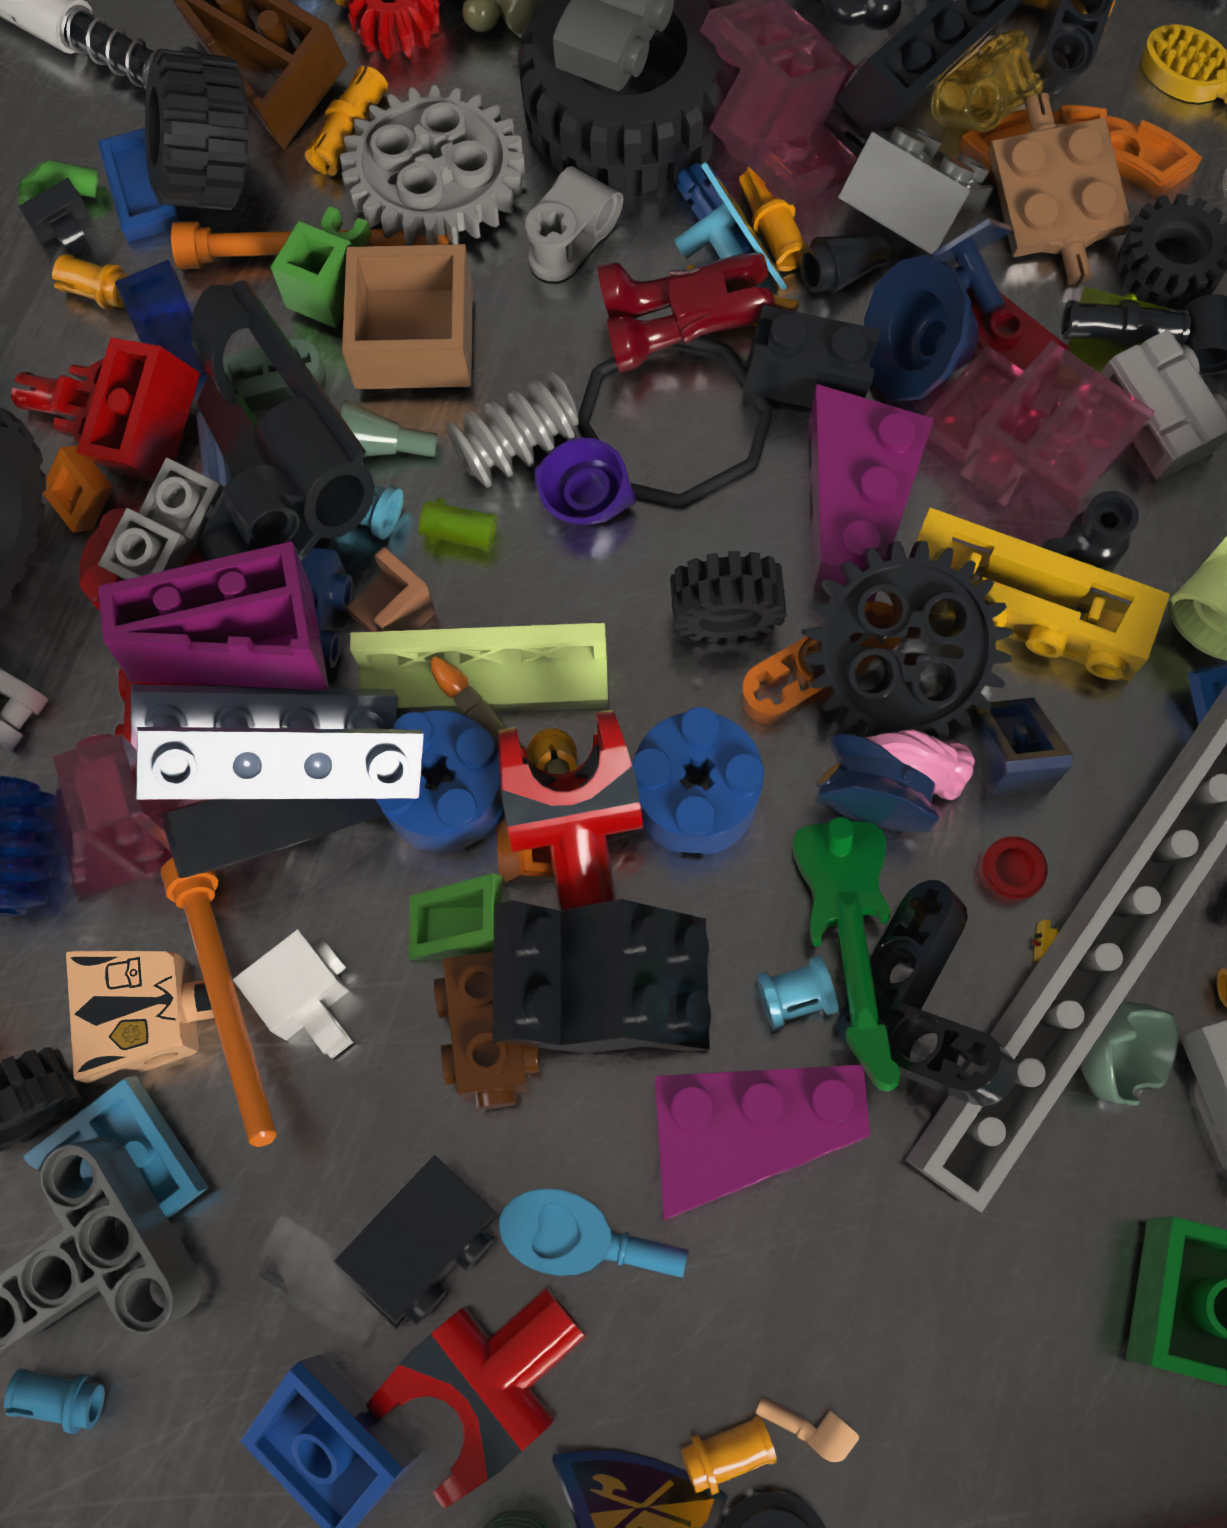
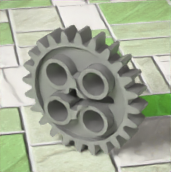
M432 86L429 96L421 98L415 88H409V101L403 103L394 95H388L389 109L386 111L374 105L369 106L371 122L361 119L354 121L356 135L345 136L346 153L340 154L346 196L351 197L355 213L364 212L365 221H368L369 228L382 222L384 237L387 239L391 238L399 230L404 231L405 243L408 246L414 243L418 235H426L428 245H436L439 235H446L452 244H458V232L466 230L474 238H480V222L483 221L490 226L497 227L499 226L498 210L509 213L514 210L513 196L522 195V178L525 177L521 136L514 135L512 119L501 121L500 107L498 105L483 110L482 96L479 94L472 97L466 103L461 100L460 88H455L448 98L441 97L438 86Z

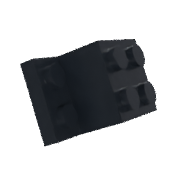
M625 899L561 911L514 900L494 904L492 1042L579 1053H594L645 1046L685 1052L710 1050L709 1024L711 1021V1008L708 1001L707 969L709 941L706 934V918Z

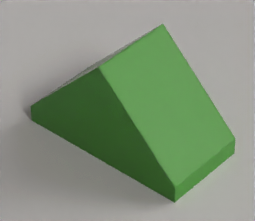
M491 873L410 895L408 959L418 961L443 960V958L492 952L494 944V904L510 901V893L503 876Z

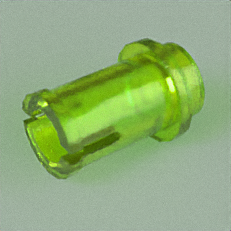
M438 497L436 502L429 500L424 502L419 519L418 534L419 536L428 537L429 544L437 545L439 540L482 549L484 552L490 553L496 536L498 514H488L447 505L446 498Z

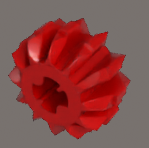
M348 0L350 11L348 18L356 38L361 39V43L365 46L368 53L380 50L387 61L395 52H403L410 59L412 48L415 46L429 49L430 35L439 33L441 21L438 9L440 7L439 0Z

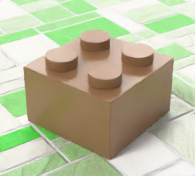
M465 244L347 247L342 353L355 389L471 387L473 284Z

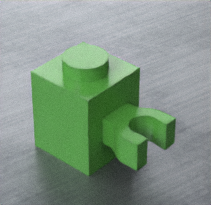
M329 206L321 220L322 230L298 221L273 262L271 270L286 308L337 328L344 316L347 247H365L372 235L368 221L357 218L350 231L338 232L343 225L338 209Z

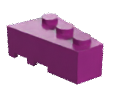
M816 384L809 418V437H811L810 477L813 505V591L828 595L821 585L824 580H831L843 585L846 582L840 567L843 561H850L859 569H864V549L873 547L879 553L882 560L886 561L888 543L895 540L934 418ZM877 592L873 593L866 602L875 601Z
M292 541L98 586L103 641L130 682L329 690L312 588Z
M861 1065L655 1076L663 1222L869 1137L870 1126L863 1067Z

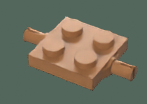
M1041 93L1039 99L1038 94H1035L1025 101L1032 130L1026 134L993 140L988 151L1004 222L1011 225L1013 229L1012 232L1007 234L1012 256L1018 257L1038 252L1062 254L1068 285L1074 286L1078 280L1079 284H1083L1093 277L1085 248L1097 240L1126 235L1132 224L1106 118L1070 125L1055 124L1049 94Z

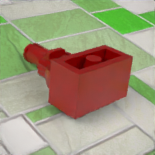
M110 337L103 359L96 361L89 367L76 364L69 367L68 372L82 381L72 379L66 375H60L58 379H53L25 371L18 373L14 382L31 387V389L28 391L12 387L11 399L17 408L60 415L66 418L55 417L53 425L61 434L75 438L79 443L76 451L77 454L118 475L153 483L166 457L173 461L176 459L201 374L161 346Z

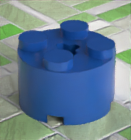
M703 707L692 708L687 712L671 716L658 723L646 734L638 746L632 766L637 781L643 829L648 836L665 849L678 853L713 854L735 844L747 832L753 822L763 786L764 768L762 759L752 738L735 722ZM688 778L696 781L705 779L708 781V789L705 791L699 785H695L688 790L685 788V780Z
M434 710L421 713L410 712L402 715L397 719L392 729L421 730L423 732L419 798L375 799L390 825L406 843L418 850L431 854H454L465 850V847L474 844L481 838L484 840L496 829L504 815L499 782V754L492 736L477 722L456 712ZM442 776L451 777L452 783L441 782L437 791L431 790L429 785L433 781H439Z

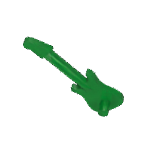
M838 817L829 823L811 824L797 830L793 839V855L802 877L811 888L814 904L810 918V940L812 945L815 947L820 946L822 935L827 928L838 926L852 1027L846 1030V1042L872 1083L879 1090L888 1092L898 1086L900 1069L898 1064L891 1060L886 1026L879 1024L863 920L864 915L874 916L884 925L890 920V907L879 888V879L885 862L886 838L883 830L873 823L850 821L847 818Z

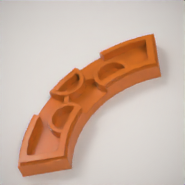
M1061 105L1058 111H1052L1055 124L1070 125L1105 117L1120 177L1134 183L1155 200L1196 171L1203 158L1182 140L1145 120H1142L1140 125L1124 119L1106 115V108L1084 105ZM1018 110L994 118L972 129L961 138L959 150L964 155L986 166L990 170L987 177L993 183H995L988 154L990 145L993 140L1022 135L1031 131L1027 110Z

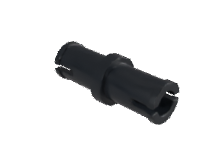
M1068 300L1062 315L1061 335H1063V339L1067 340L1073 338L1110 341L1114 348L1129 349L1133 343L1142 344L1146 340L1169 329L1178 343L1185 345L1190 333L1191 316L1188 314L1187 309L1169 310L1139 307L1136 300H1121L1118 305Z

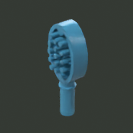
M538 1189L525 1192L509 1202L503 1209L499 1219L501 1239L511 1255L522 1264L545 1274L558 1276L578 1275L591 1271L603 1260L617 1262L619 1266L627 1264L683 1278L688 1249L630 1236L629 1232L623 1234L611 1230L604 1214L593 1203L567 1191Z

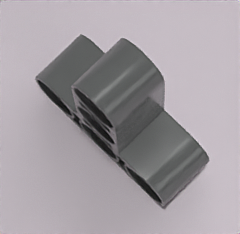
M95 1137L53 1150L45 1159L41 1168L40 1185L47 1202L64 1230L0 1274V1350L44 1330L98 1291H100L119 1324L125 1330L135 1335H149L189 1314L197 1305L202 1293L200 1274L128 1151L119 1141L110 1137ZM83 1158L90 1164L93 1171V1182L90 1187L83 1181L80 1174V1164ZM117 1218L127 1227L129 1233L127 1247L119 1242L115 1234ZM61 1259L70 1267L72 1273L71 1285L67 1284L62 1278L60 1272ZM151 1280L157 1281L164 1290L166 1296L164 1308L158 1306L152 1299L150 1293ZM6 1299L14 1309L15 1323L7 1316L5 1310Z

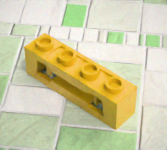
M931 507L929 508L916 542L927 541L929 560H932L941 548H952L953 559L950 567L952 569L964 561H974L976 566L969 579L972 584L975 581L971 579L975 576L977 570L982 572L981 580L992 579L995 584L983 599L986 603L1006 604L1007 608L992 620L994 626L1012 629L1013 634L1009 638L1025 643L1030 651L1048 658H1058L1061 656L1083 664L1093 675L1108 680L1123 679L1130 682L1148 660L1170 593ZM954 537L962 541L986 548L988 550H991L992 554H988L983 551L974 549L973 547L953 541L952 538ZM1094 587L1096 589L1105 591L1109 594L1131 601V603L1127 604L1125 602L1116 600L1103 594L1090 591V588ZM943 599L936 602L929 613H944L955 617L952 605ZM1077 607H1080L1090 612L1084 613L1082 620H1079L1081 613L1076 610Z

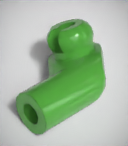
M56 160L42 161L21 179L17 188L18 205L67 178L70 179L79 195L96 198L99 169Z

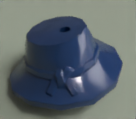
M928 254L898 261L876 283L864 317V326L881 329L879 343L869 368L874 369L872 384L896 402L924 399L946 380L951 373L959 371L972 358L978 343V322L971 308L970 298L959 273L934 255Z

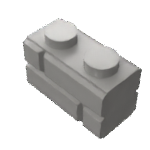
M1169 329L1146 340L1140 346L1135 345L1115 355L1108 361L1094 383L1158 481L1183 469L1187 465H1191L1211 455L1227 439V401L1220 394L1211 393L1199 374L1200 367L1196 354L1189 346L1180 345Z

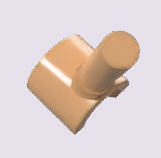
M762 1397L756 1411L757 1415L798 1435L797 1438L805 1441L821 1457L830 1462L844 1460L859 1440L858 1434L831 1410L817 1428L805 1418L765 1397Z

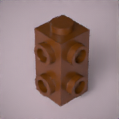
M493 951L443 958L445 978L434 979V996L439 1019L449 1018L452 1044L441 1045V1061L446 1086L456 1084L457 1094L464 1100L475 1099L476 1109H493L517 1104L515 1093L531 1091L529 1074L540 1072L538 1047L492 1042Z

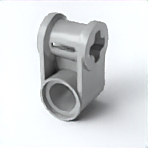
M573 166L566 168L559 175L549 192L536 207L529 211L525 218V233L528 240L532 243L528 257L532 272L538 278L546 281H561L575 273L577 267L597 243L604 239L615 226L623 207L622 193Z

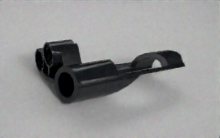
M239 281L231 286L210 285L201 293L194 307L191 323L193 348L199 363L207 373L197 405L234 478L223 488L216 505H210L206 514L208 521L198 540L197 549L205 562L292 541L300 561H302L321 537L327 539L341 537L354 530L366 517L373 503L375 491L372 475L362 462L366 450L248 282ZM248 328L296 397L277 404L263 416L260 422H258L223 368L225 346L230 336L238 329Z

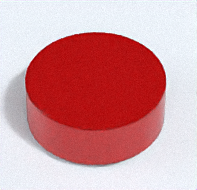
M1008 836L995 841L985 851L978 866V876L983 889L995 900L1006 904H1019L1031 899L1043 887L1048 875L1047 861L1040 848L1030 840L1018 836Z

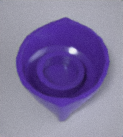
M580 437L562 443L554 448L535 469L536 484L542 503L548 512L562 521L576 525H593L608 521L636 503V496L620 454L609 444L596 438Z

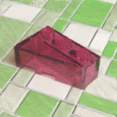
M99 734L80 740L75 744L74 750L53 756L59 833L76 902L161 874L162 866L173 857L160 813L184 806L182 799H136L137 749L122 734L117 736Z

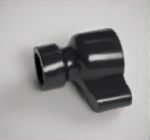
M1117 491L1102 492L1091 500L1085 511L1074 518L1062 539H1049L1042 548L1112 572L1129 548L1130 534L1136 527L1139 519L1137 506L1130 497Z

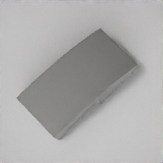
M166 457L139 513L126 508L98 565L126 580L181 567L197 546L198 540L208 521L206 516L210 505H216L224 486Z

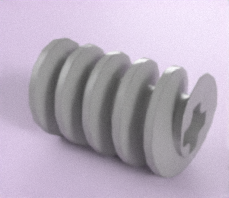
M554 370L548 374V389L535 379L527 384V400L518 391H509L505 395L506 411L496 401L490 400L484 405L485 422L475 412L471 410L463 414L464 433L453 422L446 421L447 433L463 466L470 476L474 475L486 488L492 486L490 467L496 465L509 478L513 476L511 457L518 455L530 468L535 465L534 446L539 445L548 455L555 448L554 436L560 435L565 441L576 439L575 426L579 424L576 406L565 382Z

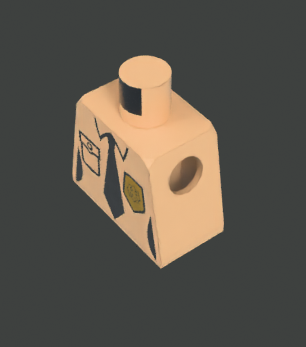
M169 951L66 952L74 1080L94 1086L107 1085L198 1052L197 1021L212 1019L214 1015L204 979L193 981V969L190 961L176 952Z

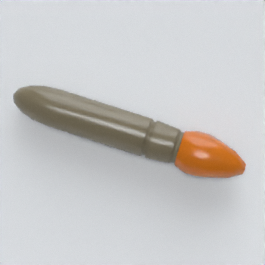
M438 656L433 657L430 660L431 672L439 688L445 695L454 699L462 713L466 714V717L471 718L487 730L498 750V730L508 727L489 704L482 699L483 697L472 686H469L467 676L460 669Z

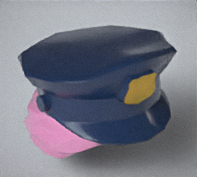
M915 729L871 737H862L851 733L836 734L830 742L838 763L830 767L816 783V786L820 789L815 796V801L833 808L849 819L870 822L887 830L929 833L939 819L935 808L931 804L933 795L937 794L940 798L946 800H954L960 796L966 783L972 776L975 759L970 749L962 742L955 740L945 742Z

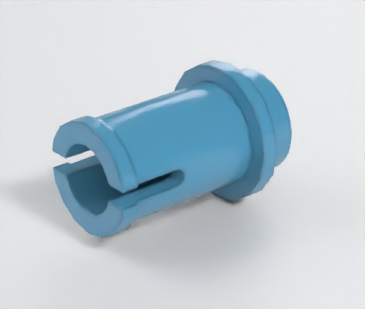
M20 1368L12 1376L5 1393L4 1408H7L5 1414L11 1417L21 1416L62 1424L64 1432L76 1434L81 1428H93L98 1421L103 1408L105 1389L102 1384L94 1383L93 1376L82 1373L74 1380Z

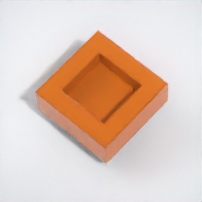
M78 445L59 448L46 477V491L42 492L73 533L93 530L113 489L111 483L93 461L76 453Z

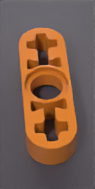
M880 601L866 602L864 607L865 616L874 627L885 625L891 619L893 613V606ZM853 633L850 637L851 643L859 640L862 633ZM884 636L883 643L881 644L878 639L871 637L858 645L897 651L902 638ZM804 637L758 663L747 672L742 686L741 703L744 711L751 719L762 724H777L827 696L830 692L828 687H809L807 681L814 674L807 669L805 662L801 660V656L805 653L818 649L817 640ZM875 655L863 658L855 670V679L881 665V660ZM792 665L796 681L782 689L780 703L775 705L769 698L759 701L757 696L760 683L765 681L770 688L781 685L788 681L790 669L787 666ZM799 684L805 689V691L800 690Z

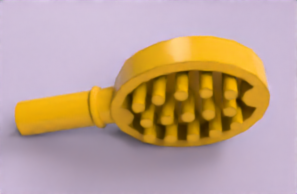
M1179 24L1163 25L1150 33L1141 54L1140 62L1143 72L1150 82L1164 93L1186 102L1201 103L1212 101L1219 97L1227 104V50L1216 39L1201 30Z

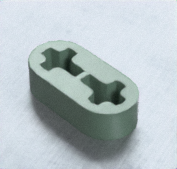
M299 338L288 339L322 387L325 380V369L316 347L307 340ZM261 346L223 357L224 371L234 386L236 378L240 376L246 377L245 389L238 392L252 412L275 407L281 402L296 398Z

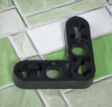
M927 880L910 889L902 899L870 958L879 1023L882 1022L891 1031L888 1040L891 1060L898 1064L901 1076L973 1105L988 1106L996 1104L1008 1095L1015 1084L1017 1068L1011 1054L987 1033L921 1010L958 942L968 919L965 904L948 885L939 880ZM929 912L939 913L938 915H928ZM916 938L919 942L924 943V944H923V945H920L917 941H915V940H913V939ZM916 957V965L911 975L902 982L890 983V975L896 964L905 958ZM847 1000L837 1022V1032L841 1041L849 1047L846 1042V1030L852 1027ZM937 1034L938 1042L933 1053L923 1061L911 1062L910 1053L915 1042L923 1035ZM959 1055H961L966 1061L978 1066H985L987 1062L990 1065L984 1074L974 1072L970 1076L957 1064Z

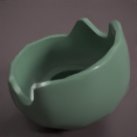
M1122 1001L1080 1064L1090 1091L1099 1099L1117 1104L1138 1106L1140 1099L1133 1094L1135 1090L1146 1087H1163L1168 1080L1177 1053L1179 1032L1174 1014L1145 1003Z

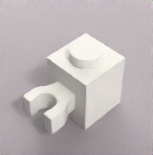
M297 929L232 979L269 1030L282 1039L288 1040L305 1027L324 1054L327 1053L332 1059L353 1043V1040L328 1010V1007L349 992V990L337 976L347 967L323 937L313 944Z

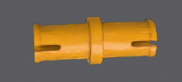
M364 65L359 66L343 95L340 96L339 100H333L325 111L326 120L304 154L307 162L321 174L326 175L328 172L330 176L336 175L341 166L340 154L346 153L344 138L345 136L356 135L354 121L356 119L368 121L370 119L369 106H377L387 93L389 88L388 82L376 69L370 66L367 69Z

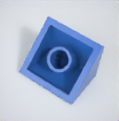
M321 1355L300 1360L288 1371L240 1442L321 1528H356L418 1455L383 1419L377 1421L366 1407L367 1402Z

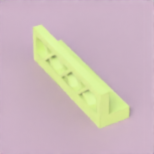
M605 623L350 633V651L359 667V689H393L398 696L396 716H402L410 712L421 713L434 710L463 714L454 699L445 695L434 679L430 660L435 656L448 661L460 669L467 676L469 686H472L483 697L482 699L489 704L494 712L609 708Z

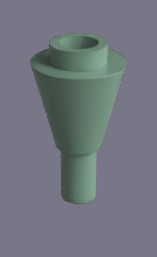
M343 400L341 411L338 412L366 450L364 457L396 454L397 451L435 457L438 433L402 428L399 423L347 400Z

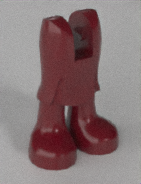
M762 253L732 255L690 270H670L668 277L649 281L633 280L620 263L609 262L597 265L601 292L609 317L607 325L610 341L620 373L638 368L650 354L681 341L686 345L708 333L758 323L763 305L775 307L774 296L771 290L764 287H755L762 283L768 275L766 259ZM671 307L672 315L651 320H637V318Z

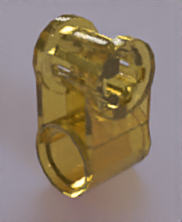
M1013 29L993 37L984 43L975 55L937 84L932 95L931 107L933 116L939 124L949 128L988 132L996 128L1002 120L1025 104L1026 99L1042 91L1044 87L1040 74L1033 73L1025 49L1029 44L1026 30Z

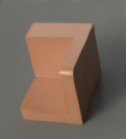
M382 547L374 555L381 575L347 606L348 612L367 632L419 630L436 614L427 584L390 551Z

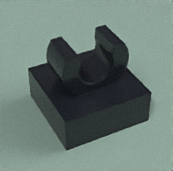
M69 178L18 206L41 245L57 236L69 255H75L89 247L85 235L78 224L90 216L81 196Z

